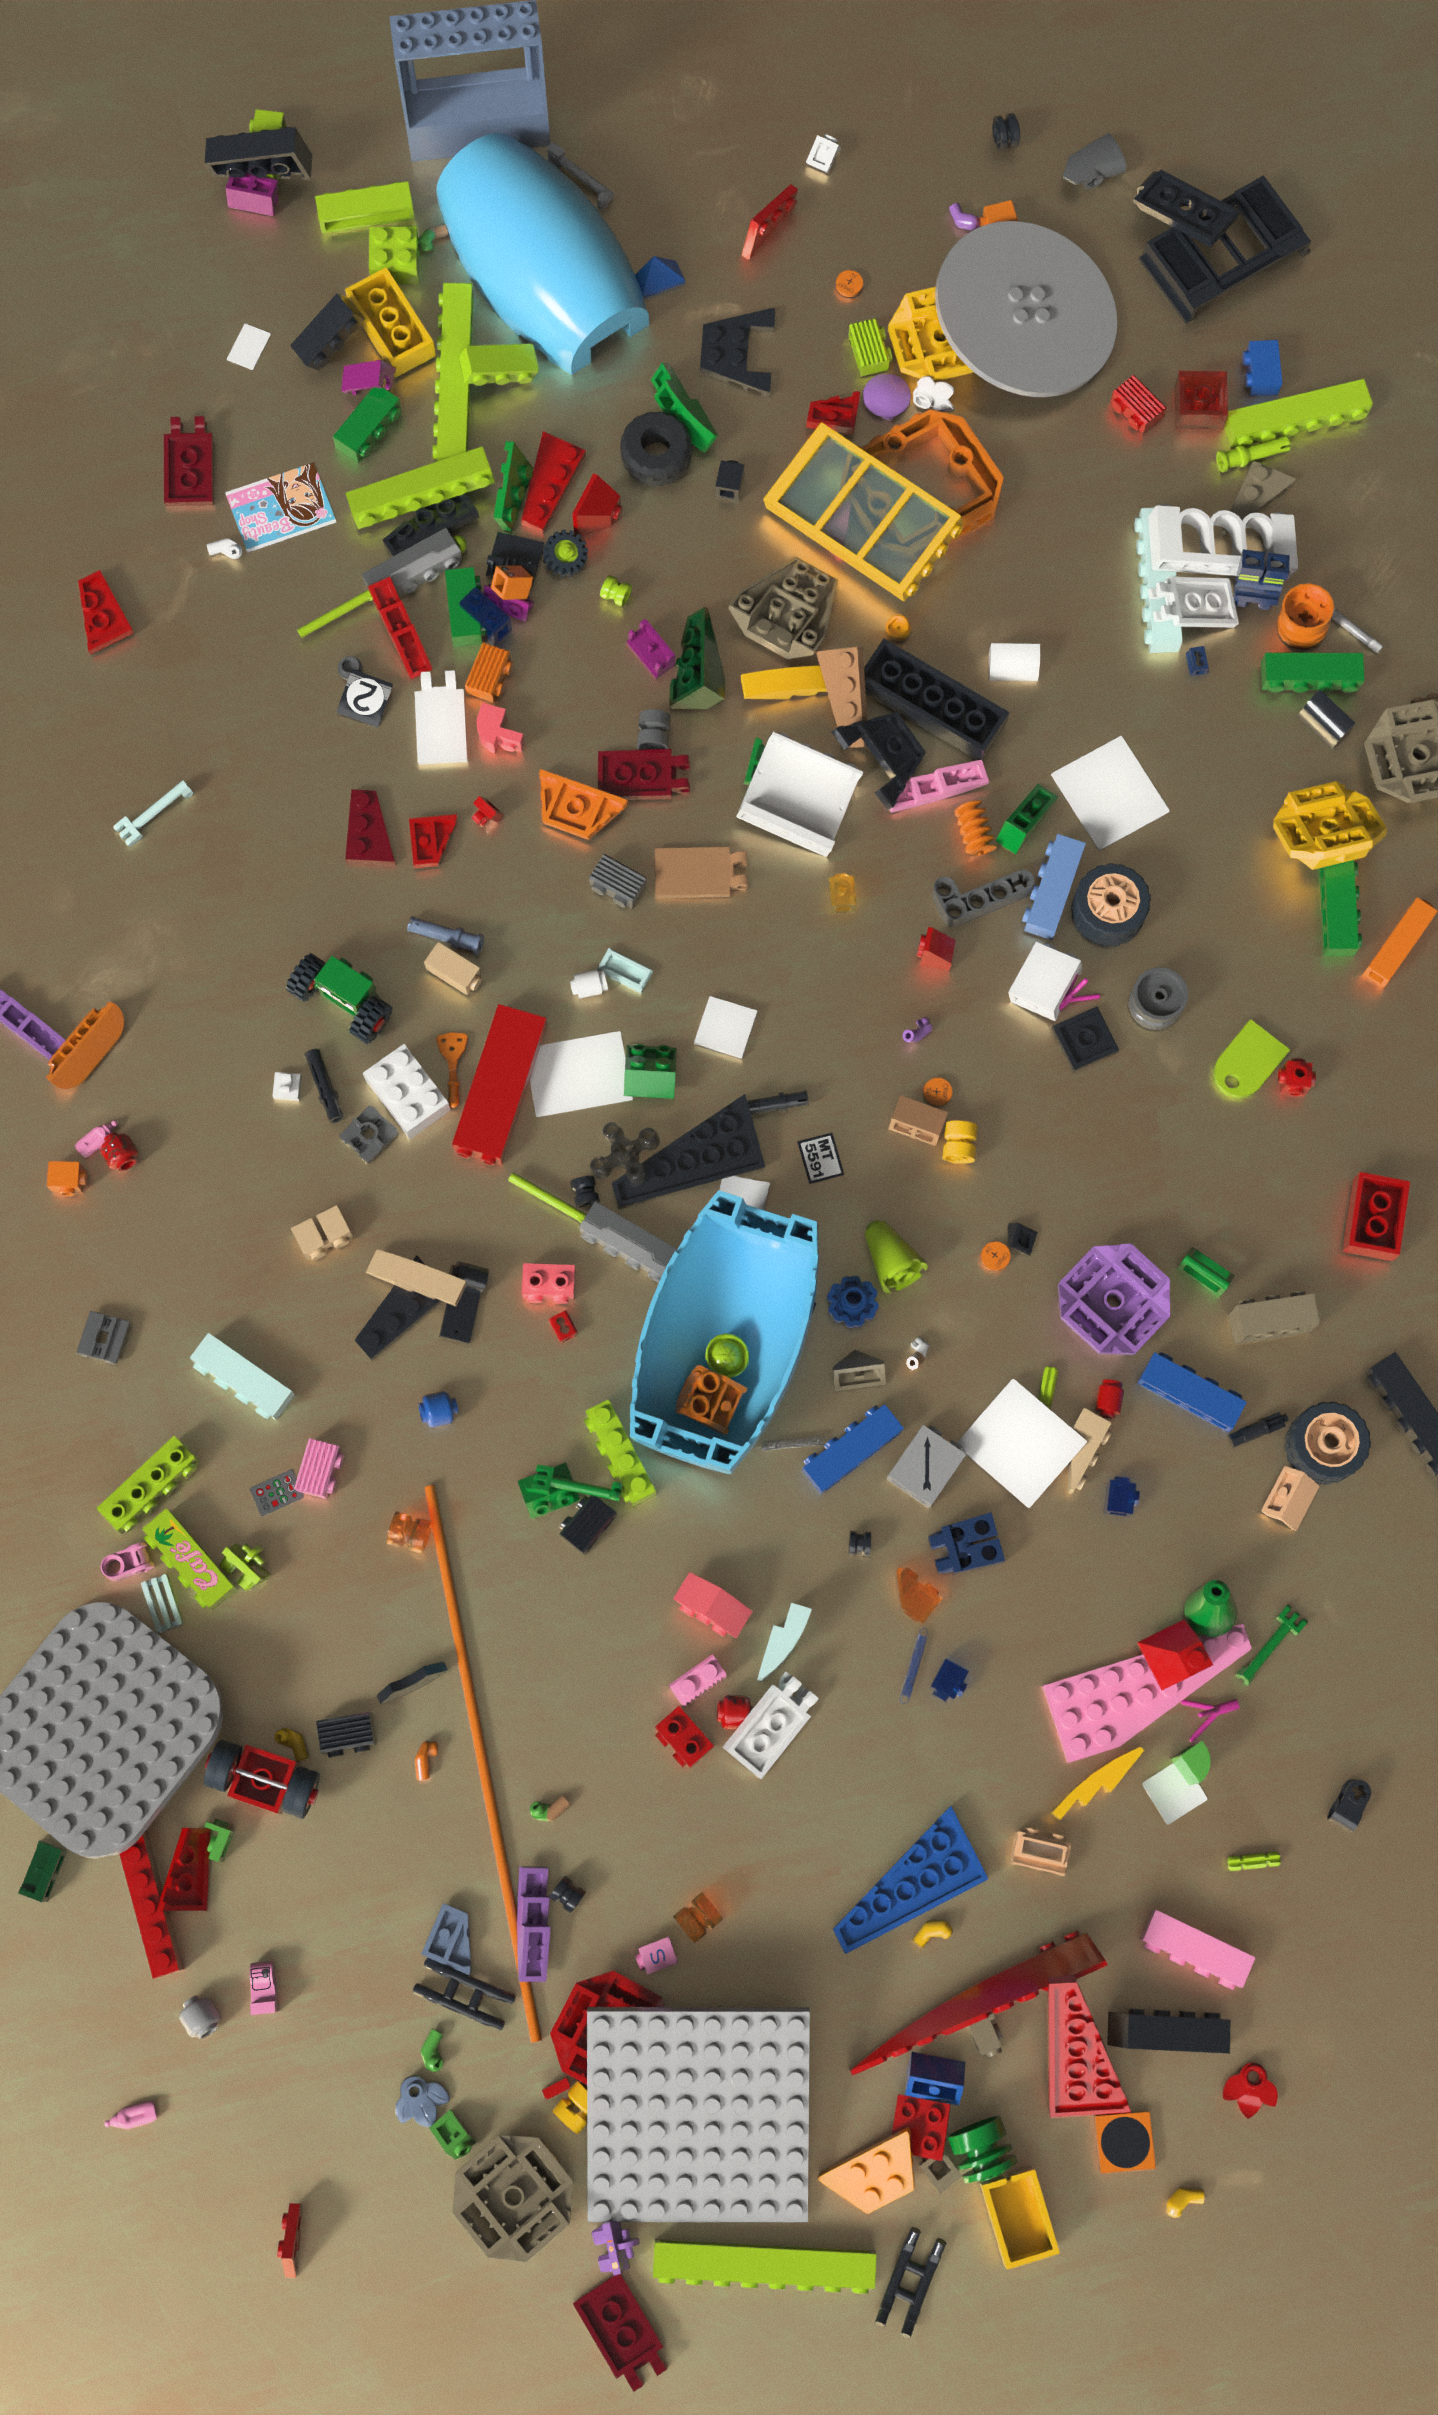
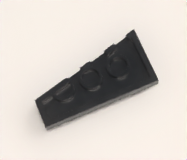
M464 493L463 495L449 498L425 508H419L412 519L409 521L405 520L383 539V543L391 557L444 528L451 533L479 518V513L469 497Z

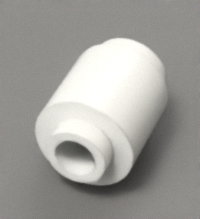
M596 969L574 974V979L570 980L573 995L578 994L579 999L602 994V991L608 990L604 970L597 971Z

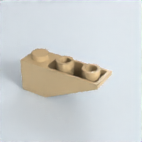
M1086 1408L1082 1409L1072 1427L1087 1443L1068 1463V1492L1071 1494L1076 1488L1081 1490L1087 1479V1476L1084 1475L1087 1467L1093 1468L1100 1455L1096 1452L1100 1443L1105 1445L1112 1433L1108 1430L1111 1422Z

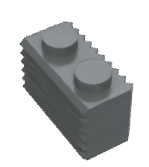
M603 854L589 877V883L592 886L591 889L602 896L607 894L613 898L612 900L617 905L623 908L626 906L633 908L647 886V877Z

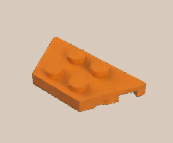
M542 769L539 771L541 779L542 821L548 826L590 840L628 806V801L624 798Z

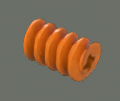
M980 800L964 803L957 807L954 813L959 818L957 824L961 827L960 834L964 836L962 841L967 845L965 851L972 856H981L997 849L996 844H989L995 837L993 835H986V833L992 830V827L984 826V824L989 822V818L981 817L987 810L986 808H978L982 804Z

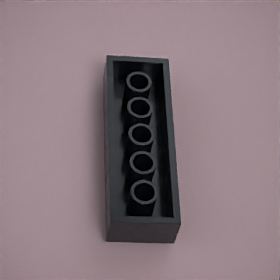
M883 638L864 667L865 691L868 696L898 712L900 715L976 760L983 761L1007 724L1010 712Z

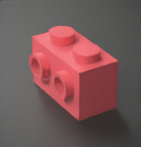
M523 1263V1299H527V1302L542 1303L543 1299H549L557 1304H567L569 1300H574L575 1265Z

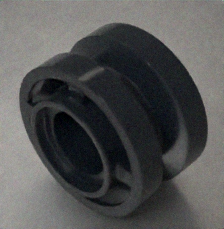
M1006 114L1005 119L1001 115L994 116L992 133L998 150H1005L1007 144L1011 148L1018 147L1020 143V127L1015 114Z

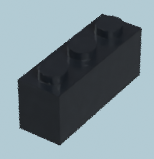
M336 293L290 346L307 367L319 371L320 368L328 364L329 358L344 346L347 338L360 328V324L365 320V317L348 297Z

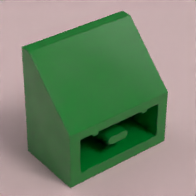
M643 1044L626 1045L623 1096L674 1099L677 1048L667 1045H660L658 1047L645 1046Z

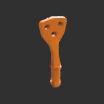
M451 1032L438 1035L436 1042L439 1052L448 1062L450 1071L449 1082L447 1083L448 1103L450 1107L455 1108L460 1102L458 1090L460 1083L457 1080L456 1072L457 1064L466 1050L468 1036L464 1033Z

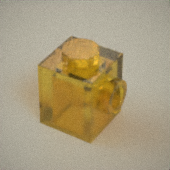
M841 873L829 877L830 913L855 912L857 903L854 876Z

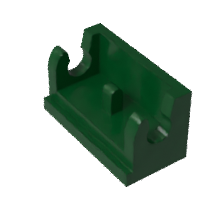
M39 1840L18 1893L39 1902H48L68 1850Z

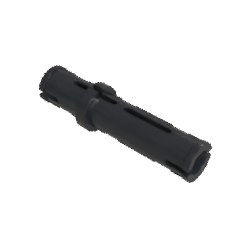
M317 1048L307 1051L304 1055L320 1095L318 1099L325 1108L329 1123H337L345 1117L339 1105L338 1092L332 1086L321 1051Z
M807 1090L790 1094L781 1092L778 1096L747 1101L751 1115L779 1110L787 1112V1109L809 1106Z

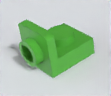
M215 1819L213 1823L206 1821L204 1827L219 1832L217 1837L213 1836L207 1849L208 1852H211L209 1859L223 1862L235 1832L228 1829L229 1823Z
M451 2110L429 2127L444 2151L455 2160L467 2155L476 2143L475 2138L467 2132L458 2117Z

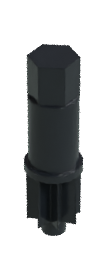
M1280 1412L1260 1418L1259 1421L1227 1435L1229 1443L1234 1448L1261 1436L1269 1435L1285 1427L1284 1422L1289 1419L1286 1413L1281 1415Z

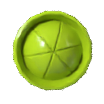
M724 1333L710 1340L706 1348L705 1358L712 1371L732 1378L739 1376L745 1371L749 1363V1351L741 1338L734 1334Z

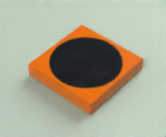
M1149 2111L1094 2115L1100 2173L1156 2169Z

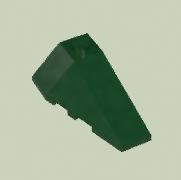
M703 607L687 617L681 644L684 646L681 658H677L675 664L678 667L677 676L670 683L669 707L672 709H708L725 699V677L709 610L707 607Z

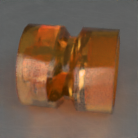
M396 1511L389 1527L386 1543L396 1547L406 1544L409 1551L423 1554L430 1536L432 1521L422 1518H416L412 1521L410 1515Z
M703 1892L691 1901L690 1908L683 1907L673 1916L694 1944L706 1935L707 1927L713 1929L723 1920V1917Z

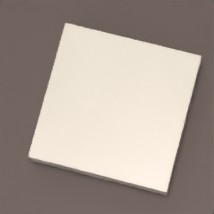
M709 996L694 1044L742 1059L757 1010Z

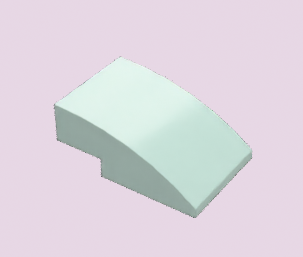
M791 1603L784 1628L773 1625L757 1681L762 1682L768 1678L790 1655L804 1631L812 1610L811 1608Z

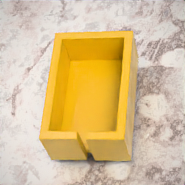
M1032 2166L1008 2173L1009 2179L1007 2180L1001 2175L979 2182L1001 2259L1007 2270L1060 2254L1036 2171Z

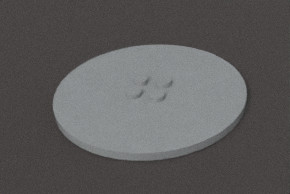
M1019 221L987 224L961 238L952 247L939 270L935 289V304L943 333L958 357L978 376L996 387L1030 397H1051L1066 394L1089 382L1101 370L1109 358L1117 333V312L1112 292L1094 261L1080 247L1061 234L1043 226Z

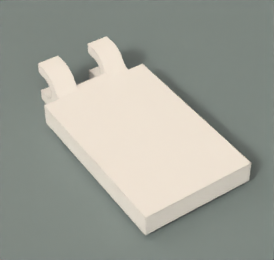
M1169 577L1165 582H1158L1156 584L1157 588H1150L1148 590L1150 599L1165 597L1166 605L1161 607L1162 611L1153 612L1154 622L1173 620L1174 626L1234 628L1239 624L1229 578Z
M455 670L445 671L446 686L432 687L431 672H421L422 691L415 692L417 757L419 765L468 762L464 689H457Z
M786 1671L780 1678L779 1687L771 1685L723 1746L727 1752L760 1779L764 1777L811 1716L806 1712L819 1699L811 1691L801 1686L802 1683ZM798 1690L796 1698H794L792 1694Z

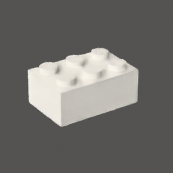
M405 1044L363 1072L368 1085L409 1139H412L451 1111L448 1101Z

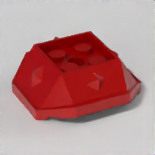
M614 1970L576 1982L550 2032L561 2071L586 2085L588 2007H665L662 1996Z

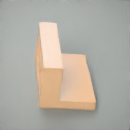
M1284 1466L1261 1511L1266 1516L1281 1520L1289 1528L1297 1531L1320 1486L1309 1478L1305 1472Z

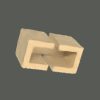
M337 1205L316 1215L328 1238L327 1240L323 1241L312 1218L291 1228L307 1260L311 1258L312 1260H317L326 1255L328 1248H341L349 1243V1239L353 1238Z

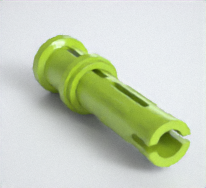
M1283 436L1282 438L1246 448L1239 445L1234 450L1227 452L1218 451L1216 454L1218 468L1224 473L1229 468L1245 467L1250 461L1289 452L1290 446L1286 447V445H1290V441L1287 436Z

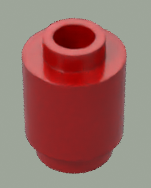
M1111 1379L1102 1380V1385L1098 1387L1095 1411L1099 1412L1100 1417L1114 1419L1115 1416L1121 1414L1124 1396L1122 1382Z

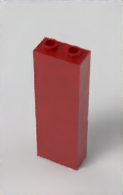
M498 1004L452 1142L453 1149L457 1151V1155L464 1158L478 1157L481 1158V1162L492 1166L495 1163L503 1164L548 1025L546 1017Z

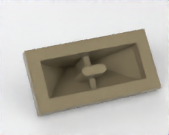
M853 1350L833 1367L834 1390L842 1391L886 1385L884 1361Z

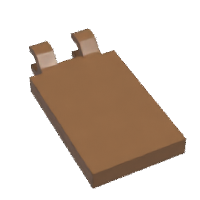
M729 847L655 848L656 898L730 897V890H747V875L734 876L733 867H747V852L739 851L730 854Z

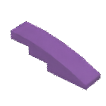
M0 989V1022L50 1060L64 1043L65 1039Z
M520 1866L517 1954L520 1982H546L551 1927L547 1925L549 1897L546 1896L548 1868L545 1866Z

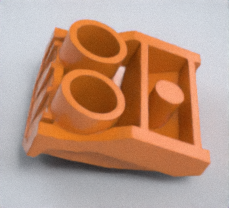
M697 1365L687 1377L678 1396L676 1413L694 1419L722 1435H727L729 1432L727 1428L743 1393H746L748 1388L724 1375Z

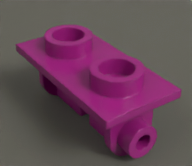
M491 583L488 586H484L483 605L524 622L527 621L528 610H531L534 605L531 597L528 596L527 599L503 600L491 589Z

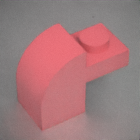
M482 703L477 717V730L481 744L494 754L498 745L506 751L514 752L517 750L522 752L525 743L523 733L504 728L507 721L506 709Z

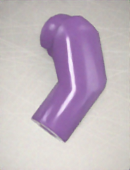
M954 203L949 207L958 228L974 230L980 227V218L973 214L963 213L959 203Z
M923 1017L921 1020L918 1019L916 1021L917 1029L905 1030L903 1032L904 1041L919 1042L932 1031V1024H930L929 1018Z

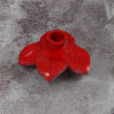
M1255 2062L1245 2064L1241 2068L1240 2074L1229 2077L1222 2092L1224 2100H1237L1240 2111L1247 2119H1250L1259 2111L1262 2103L1275 2107L1278 2099L1277 2089L1273 2083L1267 2080L1266 2070L1262 2065ZM1251 2071L1257 2073V2079L1253 2082L1248 2078Z

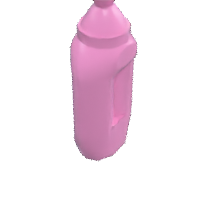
M113 1120L112 1123L103 1124L92 1129L76 1143L75 1148L84 1158L92 1155L104 1143V1138L112 1133L114 1126L118 1124L117 1121Z
M145 2101L124 2107L110 2120H106L104 2124L106 2127L112 2125L117 2128L130 2129L151 2123L158 2118L154 2101Z

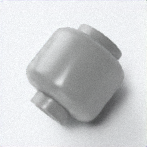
M193 1996L183 2003L184 2009L181 2011L179 2019L189 2036L203 2039L218 2029L217 2024L220 2020V2015L209 1998L203 1997L198 1999L197 1996Z

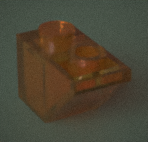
M899 1567L895 1572L900 1611L922 1626L941 1601V1598L938 1596L940 1592L932 1585L927 1583L924 1586L916 1580L919 1576L911 1569L906 1567L903 1570Z

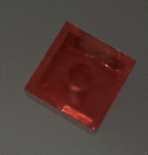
M1179 371L1174 385L1176 429H1223L1228 417L1227 371Z

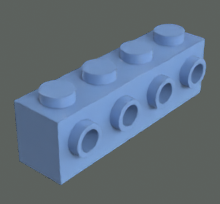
M1057 834L1055 842L1050 840L1045 855L1050 856L1048 863H1042L1037 876L1042 878L1040 886L1034 885L1030 897L1031 900H1034L1032 909L1026 908L1022 920L1026 922L1024 931L1053 940L1086 843Z

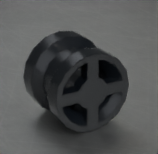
M850 1531L849 1557L862 1555L864 1558H870L871 1532L866 1531L863 1534H858L856 1531Z

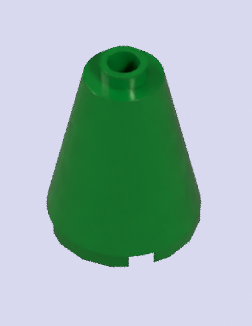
M1211 1580L1188 1596L1185 1602L1184 1615L1188 1625L1194 1632L1214 1638L1222 1636L1232 1629L1237 1619V1606L1228 1586L1220 1580Z

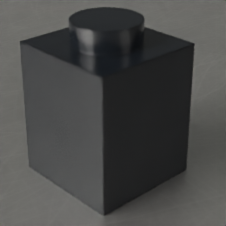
M721 460L715 485L716 498L739 502L744 479V464L734 460Z

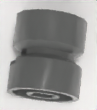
M648 709L639 713L638 728L641 730L638 732L637 748L639 750L668 749L669 734L667 731H670L671 720L669 713L657 709Z

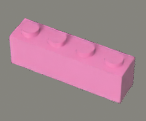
M1151 1910L1139 1939L1145 1942L1144 1948L1157 1954L1162 1950L1170 1954L1169 1960L1182 1966L1187 1962L1195 1966L1194 1972L1207 1978L1212 1974L1220 1978L1219 1984L1234 1990L1235 1986L1243 1988L1256 1958L1158 1910Z

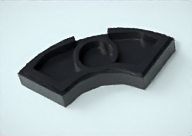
M444 1662L423 1666L413 1674L389 1683L378 1693L377 1698L380 1704L405 1696L434 1681L448 1671Z

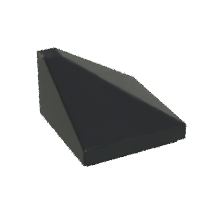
M1009 1223L1007 1227L1008 1246L1030 1256L1038 1232L1020 1223Z

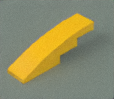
M820 666L771 669L741 675L744 699L789 700L793 695L815 696L818 692H827Z
M1141 1747L1135 1748L1112 1759L1089 1774L1064 1796L1050 1814L1057 1820H1060L1075 1801L1082 1806H1086L1101 1787L1106 1792H1111L1144 1752V1749Z

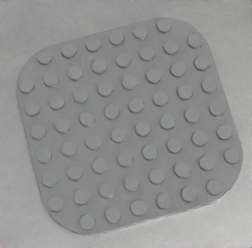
M106 1602L90 1603L78 1607L67 1614L56 1625L0 1695V1792L70 1851L93 1859L120 1854L138 1841L215 1742L223 1722L220 1690L206 1672L124 1608Z

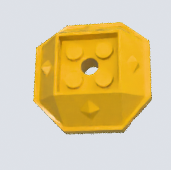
M936 287L905 294L888 325L889 336L900 371L919 379L929 376L935 382L973 373L958 357L943 333L935 304ZM940 338V339H943L944 341L940 342V341H937L936 339Z
M1337 781L1289 792L1273 822V828L1290 858H1298L1312 870L1364 858L1387 834V827L1370 799L1356 791L1345 789V785Z

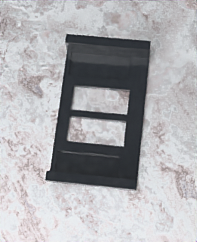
M1264 175L1221 200L1239 210V214L1265 247L1264 251L1246 260L1225 232L1219 239L1238 263V266L1218 276L1191 237L1174 227L1146 242L1144 253L1138 260L1185 324L1194 320L1196 311L1201 306L1298 251L1301 257L1310 253L1309 246L1311 240ZM1205 217V218H1200V219H1201V220H1204V221H1207V220H1210L1211 218Z

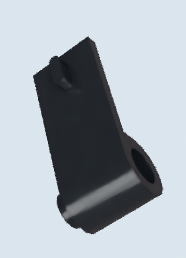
M458 1261L456 1265H451L449 1274L465 1280L467 1285L456 1307L446 1303L439 1337L470 1344L480 1294L483 1293L486 1287L489 1269Z

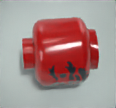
M728 1694L723 1700L718 1701L717 1722H721L723 1729L737 1730L754 1706H751V1701L747 1696Z

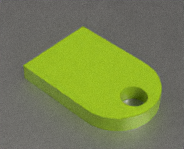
M1250 1019L1216 1061L1213 1070L1215 1084L1221 1092L1229 1097L1238 1099L1249 1097L1258 1091L1289 1053L1290 1049ZM1229 1076L1236 1078L1238 1087L1229 1088L1225 1084V1078Z

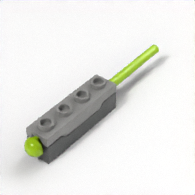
M444 528L362 573L364 585L367 588V585L390 576L398 596L404 593H411L422 583L435 580L445 570L455 569L462 562L461 553L466 550L467 542L459 535H455L452 538L448 530ZM368 588L365 592L297 629L300 637L303 638L363 603L372 601L373 599Z
M514 1172L509 1177L508 1181L578 1220L580 1222V1233H582L581 1237L591 1244H595V1242L604 1246L603 1250L613 1257L619 1255L625 1258L627 1265L636 1270L642 1268L648 1272L647 1276L658 1283L660 1282L672 1255L677 1251L675 1247L596 1201L586 1214Z

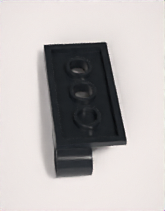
M1163 170L1152 172L1137 188V196L1133 199V203L1140 210L1209 247H1212L1239 217V210ZM1183 206H1188V207H1190L1191 209H1190V210H1183V209H1181V207H1183ZM1209 217V218H1211V219H1210V220H1207V221H1204V220H1201L1200 218Z

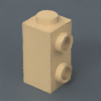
M439 942L424 961L426 970L467 996L471 990L475 991L482 981L481 971L478 966Z

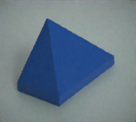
M653 256L635 274L643 298L685 283L676 260Z

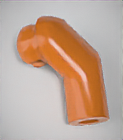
M424 1741L415 1757L417 1780L430 1778L428 1759L430 1755L436 1756L438 1754V1743L436 1741Z

